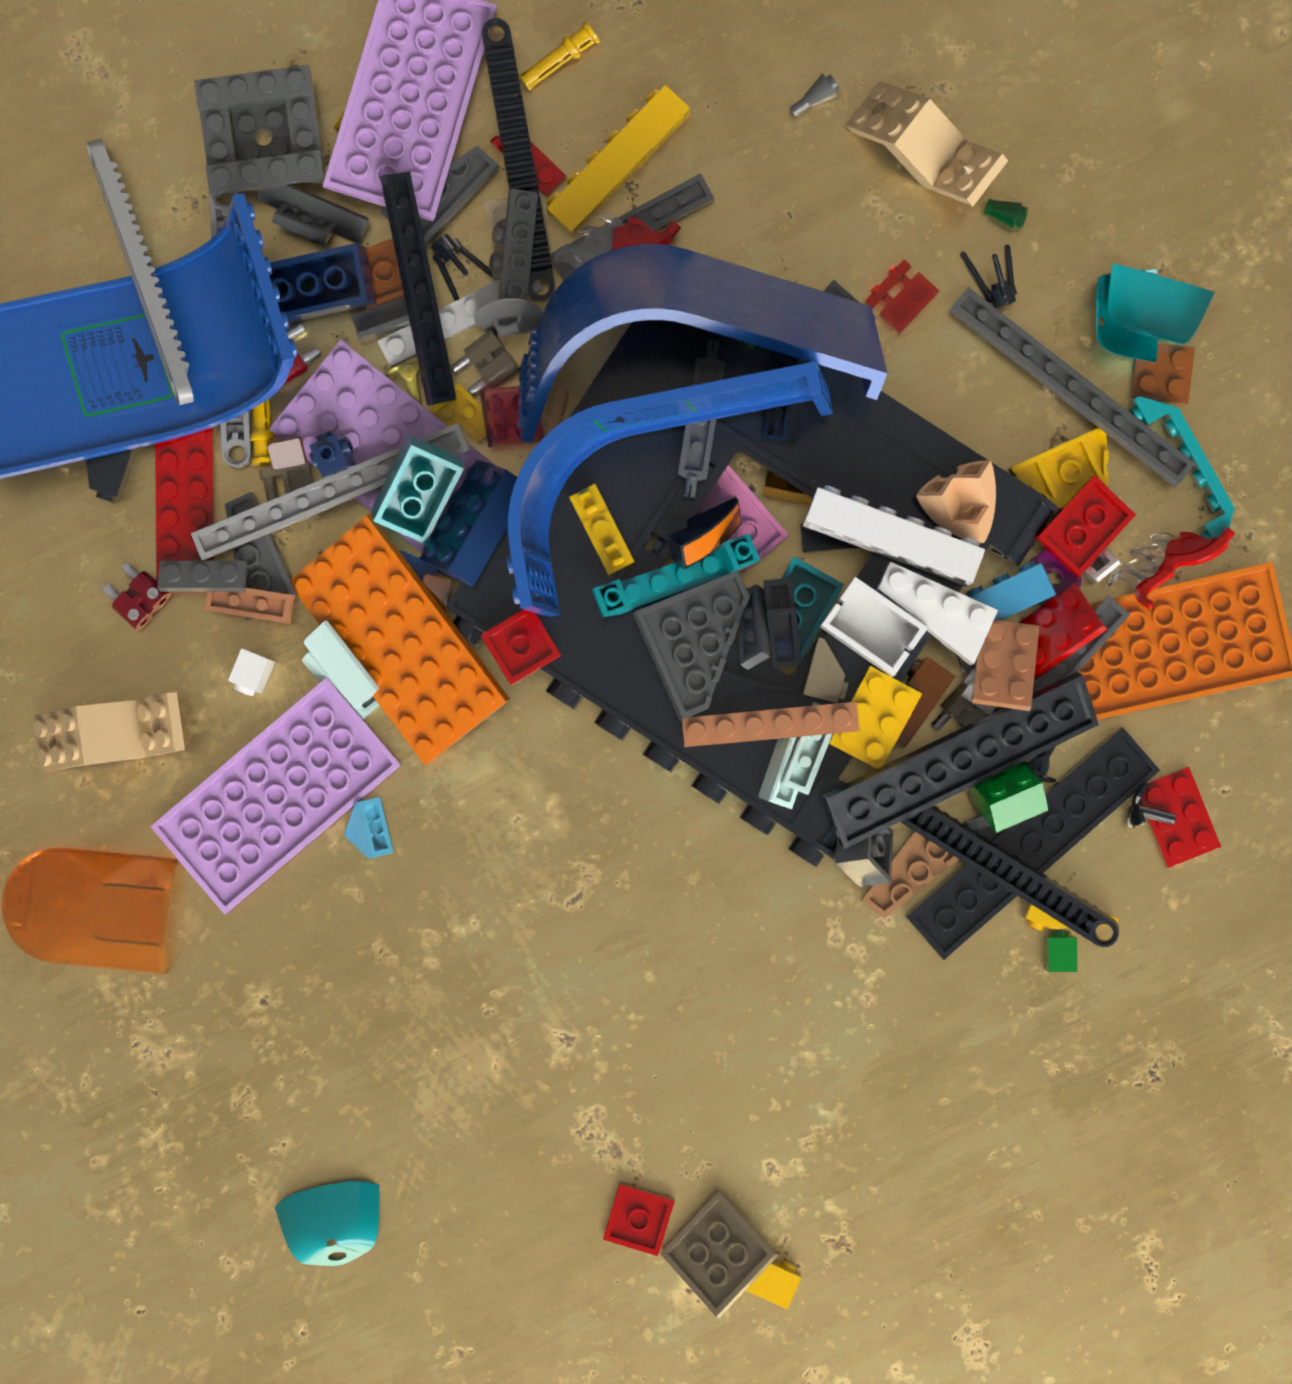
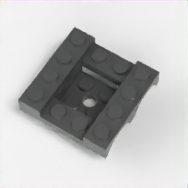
M309 65L194 80L207 162L209 194L213 199L237 191L260 190L265 192L295 183H324L325 168L312 73ZM230 111H231V113H232V121H233V128H234V136H235V143H236V150H237V158H238V161L236 160V152H235V145H234V138H233V130H232V123H231ZM262 131H268L272 134V140L267 145H259L257 143V136Z

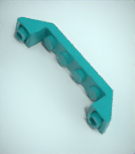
M1140 396L1130 402L1132 406L1129 409L1130 413L1145 425H1149L1164 417L1166 421L1163 423L1165 430L1171 438L1175 437L1180 445L1177 449L1195 463L1192 467L1194 472L1191 473L1193 480L1199 488H1204L1208 495L1205 499L1213 513L1217 512L1219 517L1199 527L1202 531L1199 535L1206 539L1218 537L1226 527H1230L1235 507L1179 407Z
M750 534L722 543L719 546L720 548L685 570L677 563H673L622 582L618 579L593 588L592 592L602 617L620 615L759 562L760 558Z

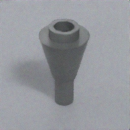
M822 73L804 94V97L792 105L790 109L795 117H797L810 106L814 107L839 97L836 91L840 87L831 74L825 77Z

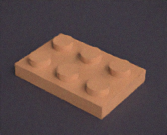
M993 620L976 658L971 703L1030 711L1039 626Z

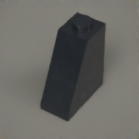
M139 447L86 459L89 489L97 492V498L112 502L113 498L122 500Z

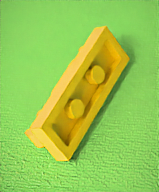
M593 484L570 496L569 498L608 575L635 563L596 485Z

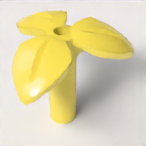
M418 361L402 363L392 367L386 373V377L390 378L392 375L399 373L406 381L408 395L422 405L416 377L419 370Z

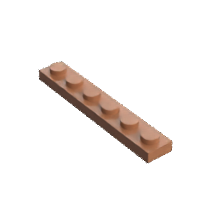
M857 702L688 717L682 720L684 747L860 731Z

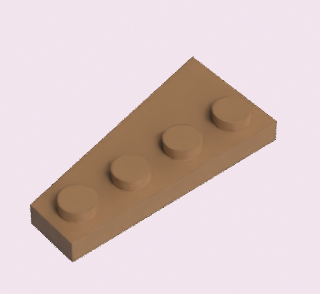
M913 831L892 859L891 883L872 885L861 900L885 918L922 887L935 879L946 868L954 864L958 858Z

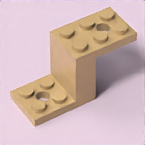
M879 81L871 89L868 97L854 111L851 119L845 125L852 133L885 145L921 186L974 206L1008 162L1002 153L967 141L930 98Z
M177 692L164 693L138 700L74 706L34 716V733L39 747L37 757L42 773L83 765L141 759L185 750Z

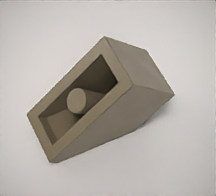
M818 637L802 695L837 704L839 698H845L848 682L844 681L845 674L825 639Z

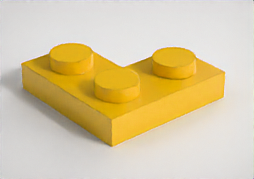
M458 382L454 386L457 400L436 404L429 412L448 427L457 423L460 424L480 444L499 422Z

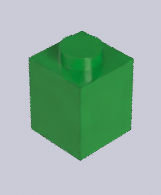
M1052 931V936H1044L1045 971L1078 972L1077 937L1069 936V931Z

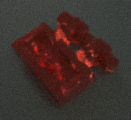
M904 259L897 267L893 266L888 271L889 275L880 285L876 284L870 290L871 294L864 301L867 305L872 306V309L879 301L882 302L886 307L880 312L879 316L899 334L939 293V290L920 272L912 279H909L905 274L911 268V265ZM896 283H899L903 289L892 298L888 292Z

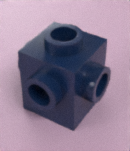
M332 431L325 432L316 437L318 442L309 445L312 451L310 452V459L314 467L319 468L322 478L356 465L352 453H354L352 443L348 437H344L343 433L333 434Z

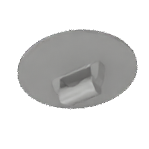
M515 298L497 299L480 306L474 314V321L482 330L488 332L492 329L500 337L519 335L531 331L532 328H537L543 312L540 307L527 300Z

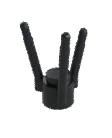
M449 234L439 237L430 247L435 253L432 258L438 265L455 301L460 298L444 261L446 264L453 262L462 274L467 276V269L458 259L460 255L458 251L486 274L492 276V270L468 251L458 239L453 240Z
M1005 245L1008 282L1007 280L1004 281L998 255L996 253L992 255L998 283L991 285L992 291L988 289L964 251L961 252V257L983 291L988 303L993 302L994 307L999 308L1016 302L1015 295L1017 291L1014 284L1010 245Z

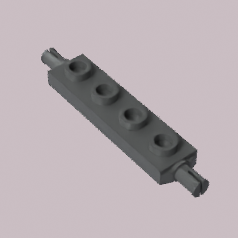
M708 340L706 357L696 358L692 386L723 380L725 363L717 359L719 341H715L712 352L713 340ZM716 419L685 426L678 475L686 479L683 494L685 497H688L689 488L692 486L690 497L695 498L697 481L707 479Z

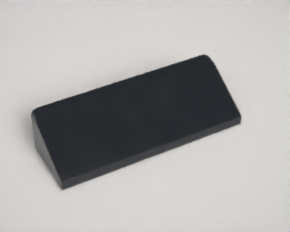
M774 354L772 370L809 363V361L789 355ZM803 402L766 409L762 441L797 445Z

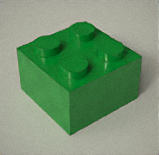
M1024 762L969 788L972 805L996 833L1048 811L1043 783Z

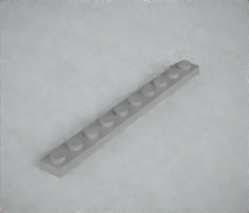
M458 423L420 438V440L455 456L470 451ZM403 446L191 533L201 560L204 561L383 487Z

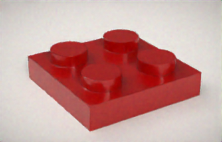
M528 610L520 611L481 634V638L510 686L561 657L536 613Z
M619 1183L603 1240L658 1256L675 1199Z

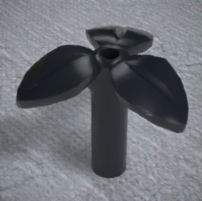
M1056 746L1037 755L1029 762L1024 761L1042 782H1056L1055 778L1046 775L1050 767L1049 757Z
M1149 783L1140 787L1132 797L1131 806H1129L1127 813L1129 828L1146 824L1145 818L1171 825L1175 823L1176 814L1143 805L1141 799L1145 790L1150 786Z

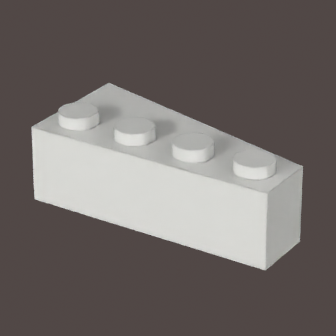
M892 562L887 564L876 588V591L927 626L926 631L960 656L962 660L969 665L975 663L998 610Z

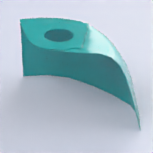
M1112 263L1108 294V314L1110 321L1116 326L1153 338L1185 344L1197 331L1215 292ZM1148 328L1151 333L1144 332L1141 329Z
M1157 269L1141 270L1158 275ZM1111 273L1098 277L1096 290V330L1100 346L1116 355L1156 363L1158 353L1157 338L1116 326L1110 321L1108 294ZM1100 316L1104 319V325H1100ZM1148 328L1141 329L1144 332L1151 333Z
M364 1181L328 1184L296 1192L284 1198L276 1205L275 1210L282 1233L295 1259L302 1264L338 1266L346 1264L371 1250L376 1242L379 1227V1185ZM335 1239L337 1244L327 1246V1241ZM335 1252L346 1253V1256L339 1260L328 1258L330 1254Z

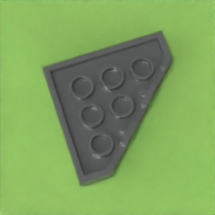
M738 570L633 613L679 721L703 712L710 706L715 686L720 679L726 662V656L734 641L740 624V618L750 597Z

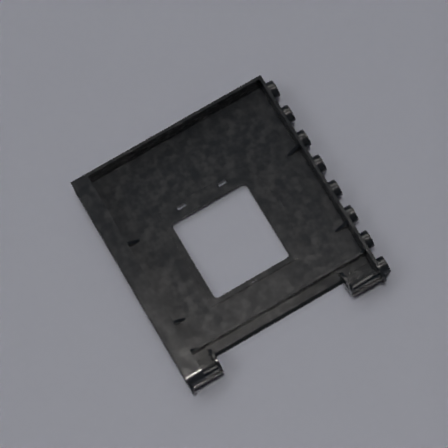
M643 320L631 322L571 416L590 407L608 402L692 386L696 358L706 357L708 340H713L712 352L715 341L720 342L717 359L725 363L723 380L772 370L774 354L783 353L757 345L750 349L743 341L675 321ZM819 364L818 366L828 384L833 414L821 416L813 400L803 402L797 445L762 441L766 409L716 419L707 479L697 481L695 498L690 497L692 486L689 488L688 497L683 496L686 479L678 475L686 425L621 438L605 445L587 457L574 470L561 489L550 523V556L561 615L547 617L536 613L561 654V657L540 669L553 677L552 682L546 689L547 693L575 710L582 697L602 709L594 721L596 725L621 741L633 729L650 741L643 755L672 773L679 760L693 768L699 774L691 786L719 805L728 792L747 804L739 818L769 836L776 823L796 835L788 849L816 868L825 855L834 860V849L837 848V835L822 795L847 784L839 780V777L853 756L828 744L809 795L798 791L792 809L759 798V792L778 739L684 747L682 720L679 721L633 616L635 611L657 602L620 615L602 617L592 589L618 579L622 582L661 568L671 553L668 536L688 527L687 519L697 514L726 467L737 453L745 454L811 498H813L818 487L823 489L827 485L840 490V496L848 499L852 498V496H857L868 500V506L879 509L880 506L895 510L897 512L896 516L899 518L907 519L908 516L920 519L925 522L924 527L932 530L936 526L940 527L924 511L917 499V493L924 485L938 475L941 478H948L950 475L957 473V466L988 459L883 391H880L877 400L866 397L861 377ZM992 463L996 484L995 512L987 539L984 543H980L979 547L985 549V552L987 550L1007 564L1019 567L1036 541V537L1043 530L1051 516L1055 517L1061 510L1045 496ZM593 484L598 488L635 562L611 575H608L569 498ZM508 527L474 586L471 587L461 583L446 605L448 610L457 615L453 620L454 625L463 637L476 647L482 641L481 634L524 610L520 608V604H515L512 594V586L516 585L514 573L510 574L507 566V556L511 555ZM653 534H656L660 538L657 539L652 550L649 551L645 547ZM953 534L951 535V537H953V538H956V539H959V540L962 539V538L957 537V536H955V535H953ZM874 552L857 576L859 580L876 591L887 564L892 562L956 592H960L963 585ZM822 630L818 637L825 639L845 674L844 681L848 682L845 698H839L838 703L851 702L870 666L881 672L883 671L826 631ZM925 631L914 649L909 651L905 648L903 650L909 653V656L892 678L900 682L903 680L932 634ZM817 639L802 660L801 665L791 675H787L777 668H772V665L765 660L747 670L740 665L738 643L733 641L726 656V662L720 679L715 686L709 708L691 717L812 706L813 702L820 705L835 704L802 695Z

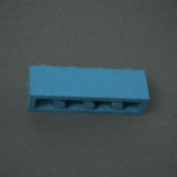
M1034 561L1019 567L1020 573L1011 578L1006 573L993 579L994 586L983 590L980 585L966 592L968 597L998 610L994 620L999 621L1057 594L1043 564L1036 565Z

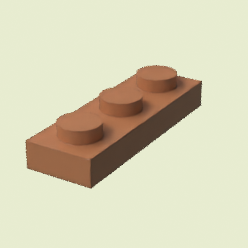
M246 588L245 592H207L204 610L290 624L295 595Z

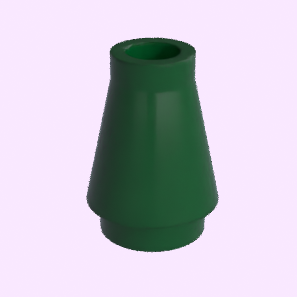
M989 198L984 215L993 218L1012 230L1015 228L1021 230L1029 208L1023 206V203L999 201Z

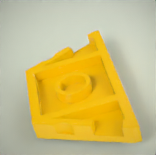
M1097 428L1012 466L1008 471L1012 476L1045 496L1060 509L1094 475L1108 487L1109 473L1106 466L1109 462V450H1107V434L1100 428Z

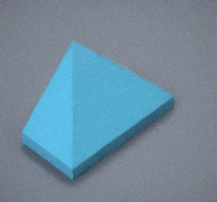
M380 797L354 804L344 834L368 859L394 853Z

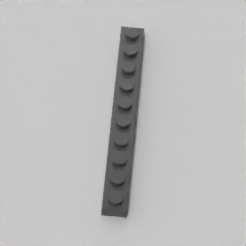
M969 287L950 309L949 312L1175 488L1195 465L1192 460Z

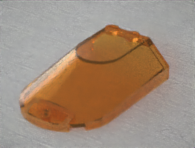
M49 848L41 850L24 859L8 878L2 897V915L6 929L13 941L24 952L45 962L167 974L169 967H167L166 942L171 891L179 860L170 857L74 848Z

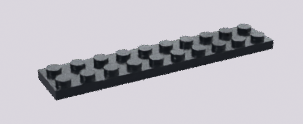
M1077 672L1033 693L1030 711L1002 708L822 795L840 845L846 849L1098 726L1099 723L1084 677L1081 673Z
M1120 727L1045 793L1048 811L1002 830L991 842L998 844L1002 849H1006L1011 855L1017 856L1019 860L1027 862L1029 866L1035 867L1040 873H1044L1140 787L1155 776L1160 769L1123 727ZM965 863L906 914L905 917L938 955L945 960L1016 898L1017 895Z

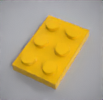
M870 666L851 702L858 703L860 731L834 733L829 744L875 769L884 766L922 693Z

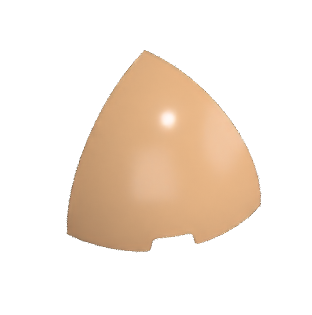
M991 460L976 461L957 466L956 474L950 475L948 478H941L938 475L924 485L916 496L927 515L940 527L951 531L957 537L962 539L963 537H968L984 543L992 526L996 504L995 475Z

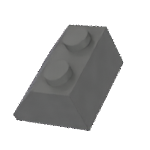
M889 827L846 849L840 845L837 837V848L834 849L835 854L833 855L835 864L858 887L891 883L893 830Z

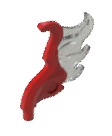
M603 213L598 215L597 218L598 220L605 221V226H587L578 229L577 234H584L585 239L581 243L566 244L557 249L553 255V268H556L560 262H567L576 270L598 255L625 246L638 244L671 245L674 242L673 238L680 231L681 227L672 221L665 231L657 232L637 218L628 217V224L624 225L617 216Z
M1228 527L1218 537L1213 539H1206L1193 532H1180V537L1177 539L1167 532L1155 533L1150 538L1152 541H1158V543L1138 546L1130 551L1131 556L1138 555V557L1133 561L1121 563L1108 573L1107 584L1111 586L1115 580L1127 581L1135 589V597L1138 603L1149 610L1153 609L1152 600L1147 598L1153 589L1174 577L1176 568L1202 564L1220 555L1229 547L1228 542L1235 533Z

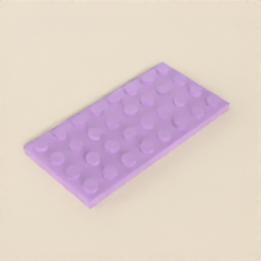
M378 0L324 179L323 188L386 207L380 176L410 171L419 217L434 222L484 52L482 28L488 20L494 18L497 8L496 4L484 0Z
M340 340L269 430L275 435L301 436L307 461L312 465L313 463L310 459V452L312 451L309 445L318 442L316 437L328 431H332L333 434L343 433L344 437H348L354 449L352 456L357 465L403 446L408 435L420 439L448 426ZM469 443L467 445L470 451L457 456L462 459L464 470L439 519L446 513L454 493L460 489L468 469L474 464L476 459L495 465ZM383 487L354 499L371 512ZM437 521V523H436V525H435V527H434V529H433V531H432V533H431V535H430L428 541L431 539L432 535L434 534V532H435V530H436V528H437L438 521ZM395 531L418 551L423 553L424 543Z
M326 677L150 827L225 915L351 809L356 802H359L397 770L401 764Z

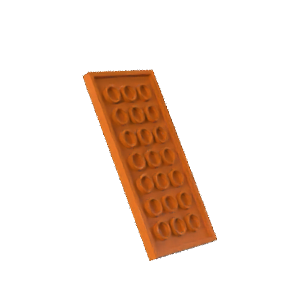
M372 514L366 515L291 579L300 600L318 624L321 625L324 621L330 623L379 686L373 697L424 765L437 758L510 700L382 527L373 521Z
M1273 562L1155 588L1147 597L1152 600L1154 605L1153 609L1150 610L1138 603L1135 593L1113 598L1130 613V616L1079 671L1084 677L1097 720L1292 677V642ZM1103 601L1091 603V605L1093 606L1094 610H1095Z

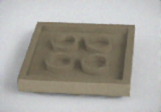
M719 1191L660 1253L716 1317H721L779 1256L774 1248L723 1192Z

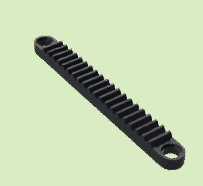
M493 18L484 24L482 39L509 190L519 189L538 194L528 295L536 302H546L550 300L555 292V280L514 46L509 25L500 18ZM493 27H500L504 30L505 35L502 40L493 41L488 36L489 30ZM539 279L545 280L549 284L548 292L543 295L536 294L532 288L535 281Z
M932 806L901 821L905 826L1095 945L1109 947L1117 941L1120 931L1115 919L1099 910L1097 906L1091 905L1086 899L1080 898L1075 892L1069 891L1067 887L1059 885L1055 880H1051L1046 874L1040 873L1035 867L1029 866L1027 862L1019 860L1015 855H1011L1006 849L1000 848L998 844L989 841L987 837L979 835L977 831L971 830L966 824L960 823L958 819L952 818L947 812L941 811L937 806ZM1101 924H1107L1112 928L1113 935L1108 939L1100 938L1096 933V928Z

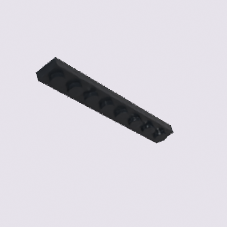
M410 171L380 176L426 404L429 406L457 400Z

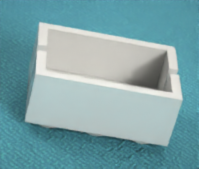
M854 577L838 600L842 603V606L835 604L820 625V628L890 677H893L909 656V653L903 650L905 648L909 651L914 649L928 627L857 577Z

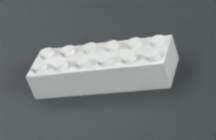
M825 485L823 489L818 487L814 493L803 523L804 527L966 587L973 583L985 549L979 547L980 542L968 537H963L960 540L951 537V531L936 526L933 530L923 526L924 521L908 516L907 519L899 518L896 516L897 512L884 506H880L879 509L868 506L869 501L861 497L852 496V498L848 499L840 496L841 491L831 486Z

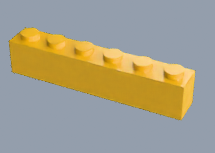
M666 84L661 90L655 88L645 100L648 103L641 110L636 108L627 117L626 122L628 124L621 131L616 129L607 138L606 142L608 145L601 152L597 149L590 155L586 161L588 165L583 171L576 170L567 180L568 186L562 192L556 191L548 199L547 214L571 237L690 115V107Z

